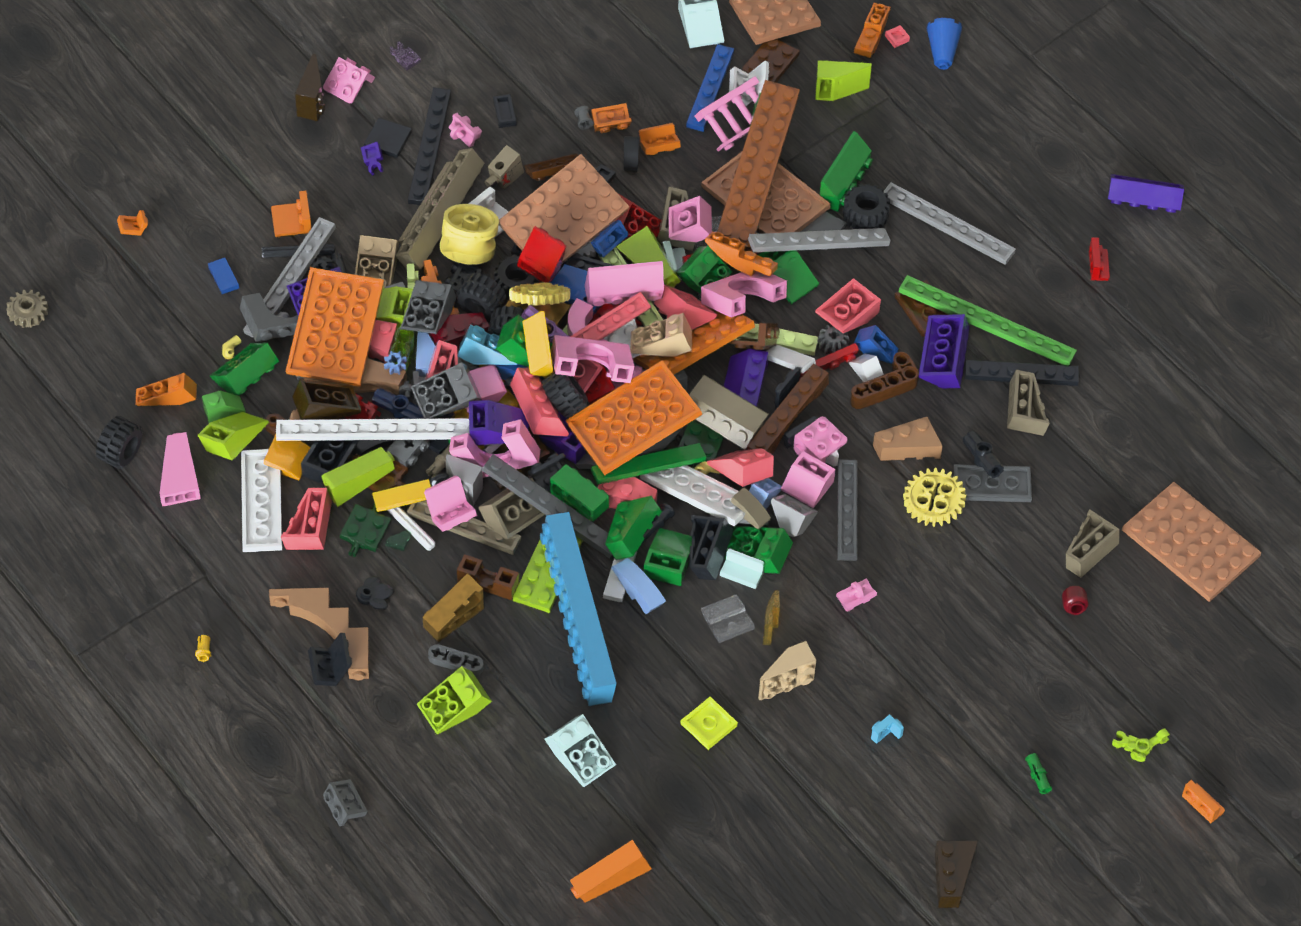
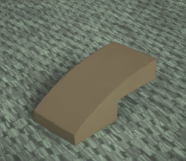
M742 488L732 497L731 503L745 513L744 519L758 530L770 520L771 517L766 509L746 488Z

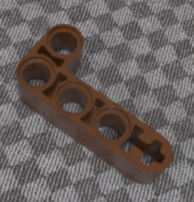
M897 352L893 358V372L855 385L851 390V406L855 409H863L915 389L917 387L919 371L910 356L905 352Z

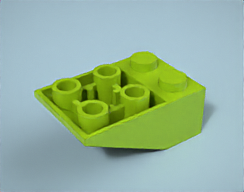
M818 61L815 100L834 101L869 89L872 63Z
M397 286L383 288L376 320L397 323V331L408 332V330L401 329V325L413 289Z
M240 412L210 422L198 434V437L206 452L233 460L263 430L269 421Z
M461 666L421 699L417 705L435 733L439 734L478 714L492 701L473 672Z

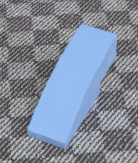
M629 558L611 567L631 600L636 599L645 615L666 602L649 577Z

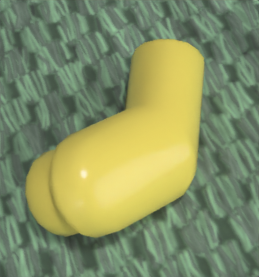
M237 335L222 345V355L225 359L234 357V348L241 343V339Z
M707 461L698 464L694 468L705 475L710 472L720 474V472L707 465Z

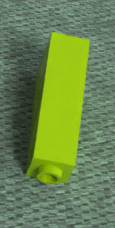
M648 226L617 245L618 250L633 264L662 261L665 285L675 287L676 284L681 282L657 238Z
M380 447L323 474L321 477L332 501L339 507L395 469L393 461L395 460L389 451L385 452Z

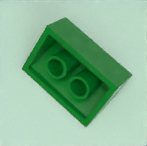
M250 343L213 372L210 377L227 393L241 395L247 390V386L258 382L261 379V375L272 371L275 368L274 365L279 360L268 343Z

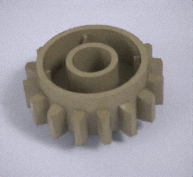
M23 290V294L16 292V297H10L11 302H7L6 310L10 321H14L16 326L20 325L22 328H32V326L39 325L41 321H44V315H48V304L45 296H41L40 292L34 294L33 290H30L29 293Z

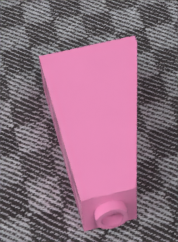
M186 432L167 436L160 486L162 506L200 499Z

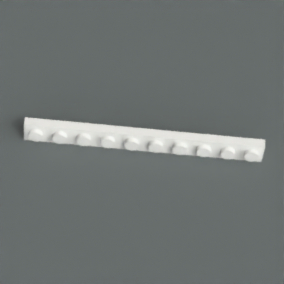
M469 419L277 420L276 425L277 441L451 439V437L469 433Z

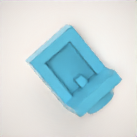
M889 714L885 719L879 720L873 725L871 739L877 744L890 732L900 739L903 735V725L898 719H894Z

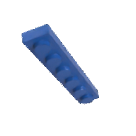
M717 44L688 118L686 128L704 132L708 121L702 119L698 122L695 115L716 101L733 57L734 48Z

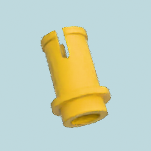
M207 635L198 637V649L195 652L197 659L202 662L209 660L211 657V652L209 651L211 639Z

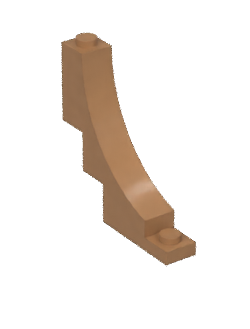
M329 588L269 589L270 606H289L290 615L306 619L318 625L334 640L339 633H345L346 639L349 642V656L352 658V665L348 669L349 679H369L368 627L349 628V608H330Z

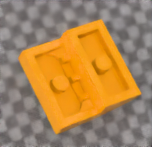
M275 435L265 456L264 464L282 470L281 475L300 480L302 476L301 462L311 447L300 440L277 441Z

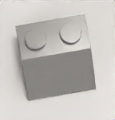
M447 454L446 473L450 478L458 476L461 479L466 500L470 505L474 506L483 490L482 467Z

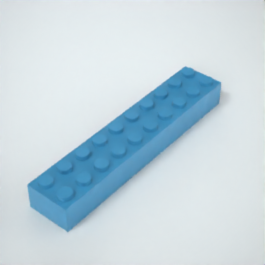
M565 512L546 515L545 523L542 524L543 533H540L541 544L545 545L546 548L545 559L547 562H550L549 573L551 579L554 578L555 595H559V610L561 613L563 612L565 617L563 618L565 630L569 632L568 643L574 650L572 654L573 662L578 665L577 676L579 682L583 684V698L587 699L588 706L612 702L617 683L570 514Z

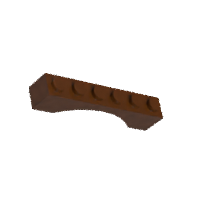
M813 363L747 445V450L762 448L773 455L783 435L795 418L809 403L818 398L828 386L829 373Z

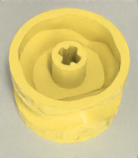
M458 204L449 207L443 217L440 251L448 259L462 264L472 265L488 262L495 254L496 243L494 237L498 233V216L493 211L474 204Z

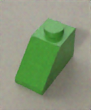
M217 391L202 396L203 408L209 423L240 412L246 413L242 400L238 395Z

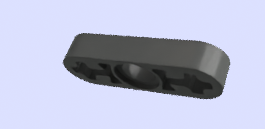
M439 644L431 646L428 650V659L434 665L454 671L463 666L472 671L475 676L483 672V660L479 656ZM437 652H440V655H438L437 657H434V654H437ZM453 657L461 658V662L458 664H453L450 660ZM474 663L478 664V666H475V668H471V666H473Z

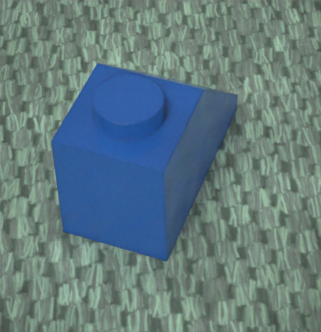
M876 325L860 329L854 341L863 354L877 356L878 360L889 364L893 363L894 355L899 349Z

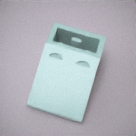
M679 0L678 9L690 48L724 43L716 0Z
M583 714L575 717L545 738L555 756L583 787L616 765Z

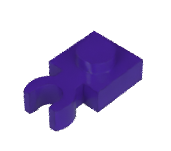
M374 142L361 147L363 160L366 166H368L370 174L373 176L374 169L377 167L380 172H383V166L379 163V161L383 160L380 144Z

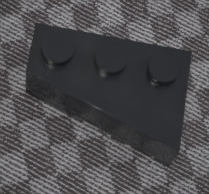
M691 515L692 530L690 536L692 537V546H690L689 567L699 579L716 580L734 530L725 518Z

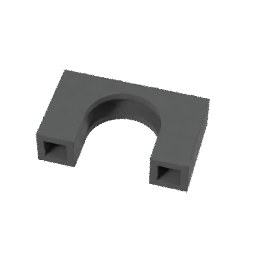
M260 293L242 296L240 310L255 342L295 334L299 315L291 318L278 317L267 309Z

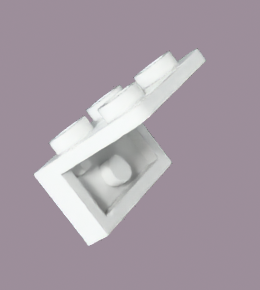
M767 61L762 62L749 74L734 66L730 70L729 92L756 76L759 83L755 86V91L759 95L764 81L768 80L769 63ZM744 93L741 95V100L745 106L753 101L749 94Z

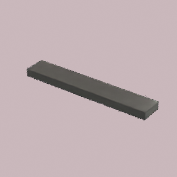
M838 459L837 560L857 561V460Z

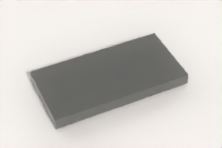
M954 464L953 475L954 477L958 476V482H963L962 488H965L966 501L1031 502L1032 500L1031 470L1028 466H1004V471L999 477L992 478L982 467L977 465Z

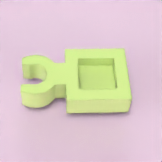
M414 263L407 264L408 288L414 289L416 280H419L418 271H415Z

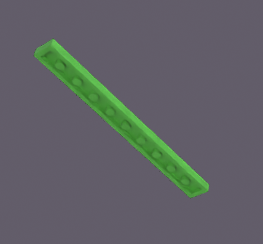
M908 275L899 288V293L949 315L965 314L969 324L1062 365L1069 366L1077 350Z

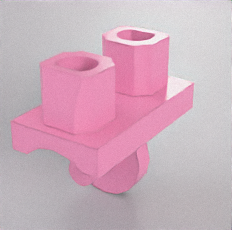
M458 113L453 114V121L449 126V129L452 130L450 133L451 138L454 140L460 138L468 147L474 146V142L480 138L482 130L478 126L472 127L470 125L471 121L467 116L461 117Z
M867 578L860 582L855 581L851 583L850 587L836 594V597L847 612L855 606L866 603L871 598L877 596V592L871 587Z

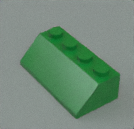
M853 131L821 181L820 196L830 203V209L837 212L844 206L847 192L852 190V187H857V182L862 181L866 168L869 169L873 162L871 158L872 150L855 131Z

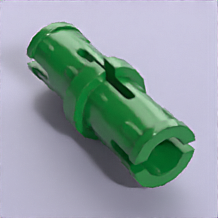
M1038 754L1028 755L1025 760L1031 770V778L1035 780L1041 794L1049 793L1052 787L1046 777V769L1040 763Z

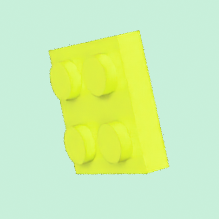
M709 697L681 720V725L709 750L735 729L738 722Z

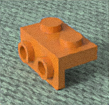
M626 103L591 109L595 132L606 133L613 128L618 130L627 129L632 122L631 118H629Z
M673 123L639 130L640 146L646 155H655L662 151H673L681 147L680 140L675 134Z
M1190 780L1185 784L1182 797L1210 823L1214 822L1225 812V809L1198 783L1195 784Z

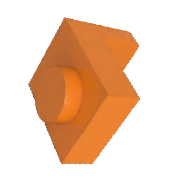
M140 210L137 216L119 215L117 219L121 234L141 236L148 226V219L145 216L144 210Z

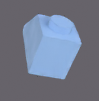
M766 478L753 483L749 492L767 509L771 504L772 498L776 497L781 491L782 486Z

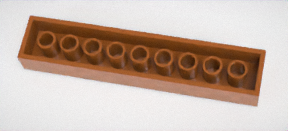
M768 80L764 81L717 231L726 237L736 238L745 243V251L752 250L748 237L749 234H757L800 89Z

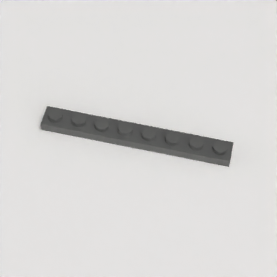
M492 454L482 468L484 473L545 515L569 512L575 535L610 559L612 553L605 545L608 532Z

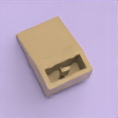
M360 235L355 275L383 279L385 282L383 288L392 285L397 263L395 255L399 250V242L395 239Z
M684 313L674 314L662 321H655L651 325L638 327L631 331V354L675 357L692 351V329Z
M806 641L787 648L760 678L759 700L770 699L778 693L789 692L794 687L807 685L814 680L816 659Z

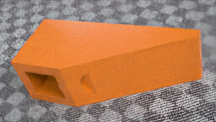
M182 373L136 389V405H181L196 400L197 384L188 375Z

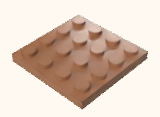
M729 0L730 5L755 45L821 26V20L808 0Z

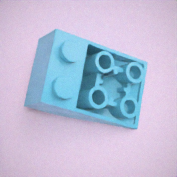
M470 324L460 343L457 353L459 358L474 365H517V363L509 361L496 349L499 340L498 335L489 334L482 327Z

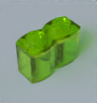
M400 326L395 332V342L390 351L393 353L401 351V358L406 357L407 362L404 364L408 369L410 366V356L415 347L414 331L401 329Z

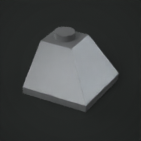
M786 494L774 497L771 500L779 527L784 528L791 537L803 534L818 513L815 509Z

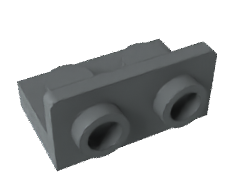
M351 779L329 783L323 796L339 826H344L347 819L366 815L368 811Z

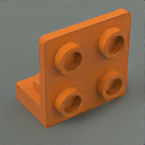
M299 191L300 199H296L297 203L271 206L275 237L309 233L311 230V220L306 191Z

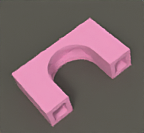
M757 271L753 276L741 272L701 286V304L732 318L745 313L746 295L744 294L756 295L770 302L786 298L787 280L773 274L768 276Z
M554 335L551 355L555 374L574 376L578 360H592L603 364L609 369L612 381L631 383L634 363L629 344Z
M522 420L503 424L502 439L509 448V451L494 455L515 469L539 463L540 448ZM469 433L451 437L449 452L454 457L483 468L492 456V454L478 448ZM483 472V478L489 476Z

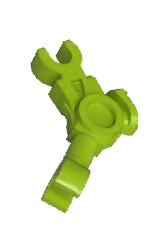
M1164 728L1148 740L1147 738L1138 739L1131 735L1127 737L1124 732L1117 731L1116 737L1122 740L1117 741L1113 739L1112 745L1116 748L1125 747V750L1131 752L1130 755L1133 760L1143 762L1146 760V756L1150 753L1152 747L1158 743H1166L1169 740L1168 736L1170 734Z

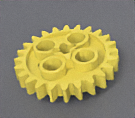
M545 282L520 284V286L509 289V298L512 301H516V303H527L532 306L560 304V302L569 301L570 288L564 287V285L558 286V284L552 285V283Z
M937 468L934 469V472H930L927 469L926 474L919 471L920 477L913 475V481L908 480V486L905 487L903 498L904 506L907 507V513H911L912 519L918 517V523L925 520V526L929 522H932L933 527H935L936 522H939L941 526H943V521L950 524V518L952 517L956 520V513L962 514V508H965L964 501H966L965 488H962L963 482H958V476L952 478L951 471L946 475L944 469L940 473L937 471ZM940 483L938 495L935 496L937 484ZM932 499H934L933 509L929 511L932 506Z

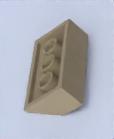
M703 375L689 394L702 412V415L696 418V420L745 450L769 415L706 375Z

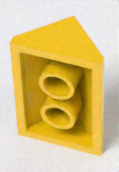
M540 311L522 322L530 374L547 378L553 373L545 313Z

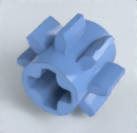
M390 351V355L384 357L385 362H387L384 364V368L389 369L390 375L393 373L400 375L403 369H407L404 364L407 362L406 357L401 358V351L398 353Z

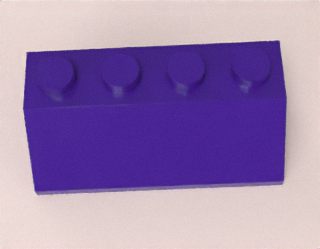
M1111 174L1108 200H1111V203L1114 204L1128 202L1129 206L1140 207V204L1147 205L1148 209L1158 210V207L1166 208L1165 211L1176 213V210H1181L1184 187L1181 184Z
M965 314L928 316L919 378L940 388H960L970 329Z
M748 349L731 356L724 387L758 407L767 369L768 352Z

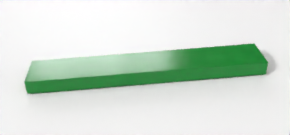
M700 443L634 457L606 475L602 473L597 465L591 467V472L597 484H603L706 461V455Z

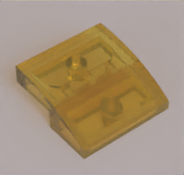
M779 590L774 591L767 605L763 645H771L772 629L778 628L780 612Z

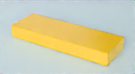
M429 479L372 493L377 512L425 501L424 492L431 487Z

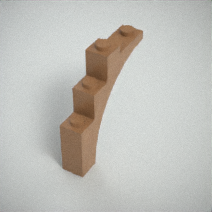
M367 358L361 387L347 386H352L355 393L375 392L377 389L382 388L394 395H400L399 388L407 381V375L405 370H402L400 375L398 373L390 375L389 369L384 368V363ZM305 377L304 379H303V378L301 379V380H308V381H316V382H324V383H331V384L347 385V384L336 383V382H330V381H324V380H318V379H312V378H307V377ZM297 409L292 411L290 420H301Z

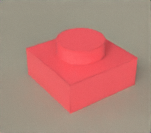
M901 25L885 32V37L894 48L910 40V36Z

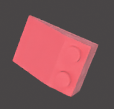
M853 278L818 307L815 312L840 332L846 333L873 319L880 311L881 299Z
M762 448L738 450L708 460L707 465L744 487L773 476L774 456Z

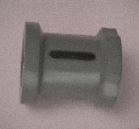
M580 106L576 108L574 113L578 118V127L582 130L591 128L594 122L590 118L589 107Z

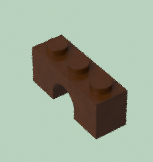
M465 554L457 568V582L468 573L483 588V591L511 601L519 585L518 572L504 567H500L497 573L491 572L483 566V560Z

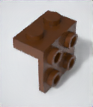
M759 323L758 341L732 340L730 344H735V348H752L753 345V349H770V346H776L777 339L779 338L780 330L777 327L778 323Z

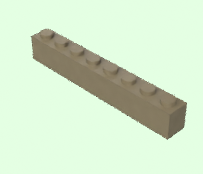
M473 148L459 150L395 255L406 269L407 264L414 263L415 270H420L424 267L423 261L427 260L433 252L436 243L441 239L445 211L451 206L460 204L465 199L466 193L472 187L475 178L480 174L484 162Z

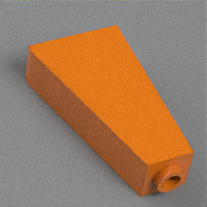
M631 840L570 880L573 885L571 891L576 899L581 898L586 903L650 871L652 868L637 845Z

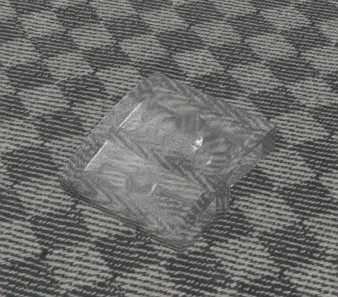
M737 594L701 608L707 624L719 643L755 629L753 621L745 611V605Z

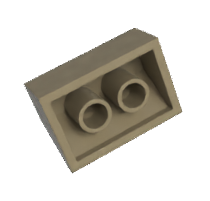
M508 488L478 507L486 524L505 539H509L545 515Z

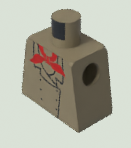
M506 145L489 164L488 171L490 177L484 182L485 185L491 188L499 185L505 189L524 173L520 154Z

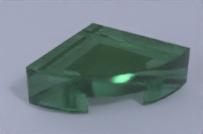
M402 531L394 536L391 535L386 540V546L404 551L411 537V532Z

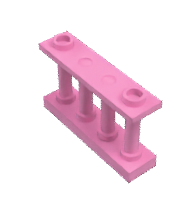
M756 76L700 110L695 115L698 122L702 119L708 121L723 144L717 148L718 152L722 149H725V151L729 150L734 146L733 142L748 134L750 127L742 130L728 110L727 104L731 101L733 104L735 103L750 125L752 115L741 100V95L744 93L749 94L754 103L756 102L758 94L755 91V86L759 83ZM715 111L722 112L737 135L728 139L713 117Z

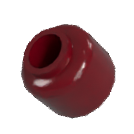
M1070 586L1062 593L1063 607L1067 613L1079 615L1088 608V598L1084 588Z

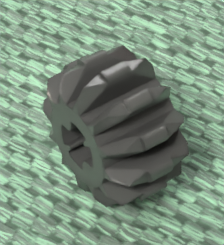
M826 325L825 329L820 330L817 342L820 350H824L826 354L828 352L834 353L847 347L850 339L847 332L842 333L834 326Z

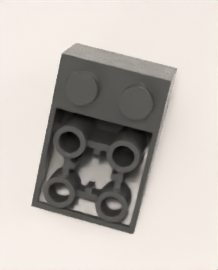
M416 280L401 329L437 334L451 314L456 300V294L452 285Z
M462 362L411 386L424 419H434L468 407L469 401L482 400L467 365Z

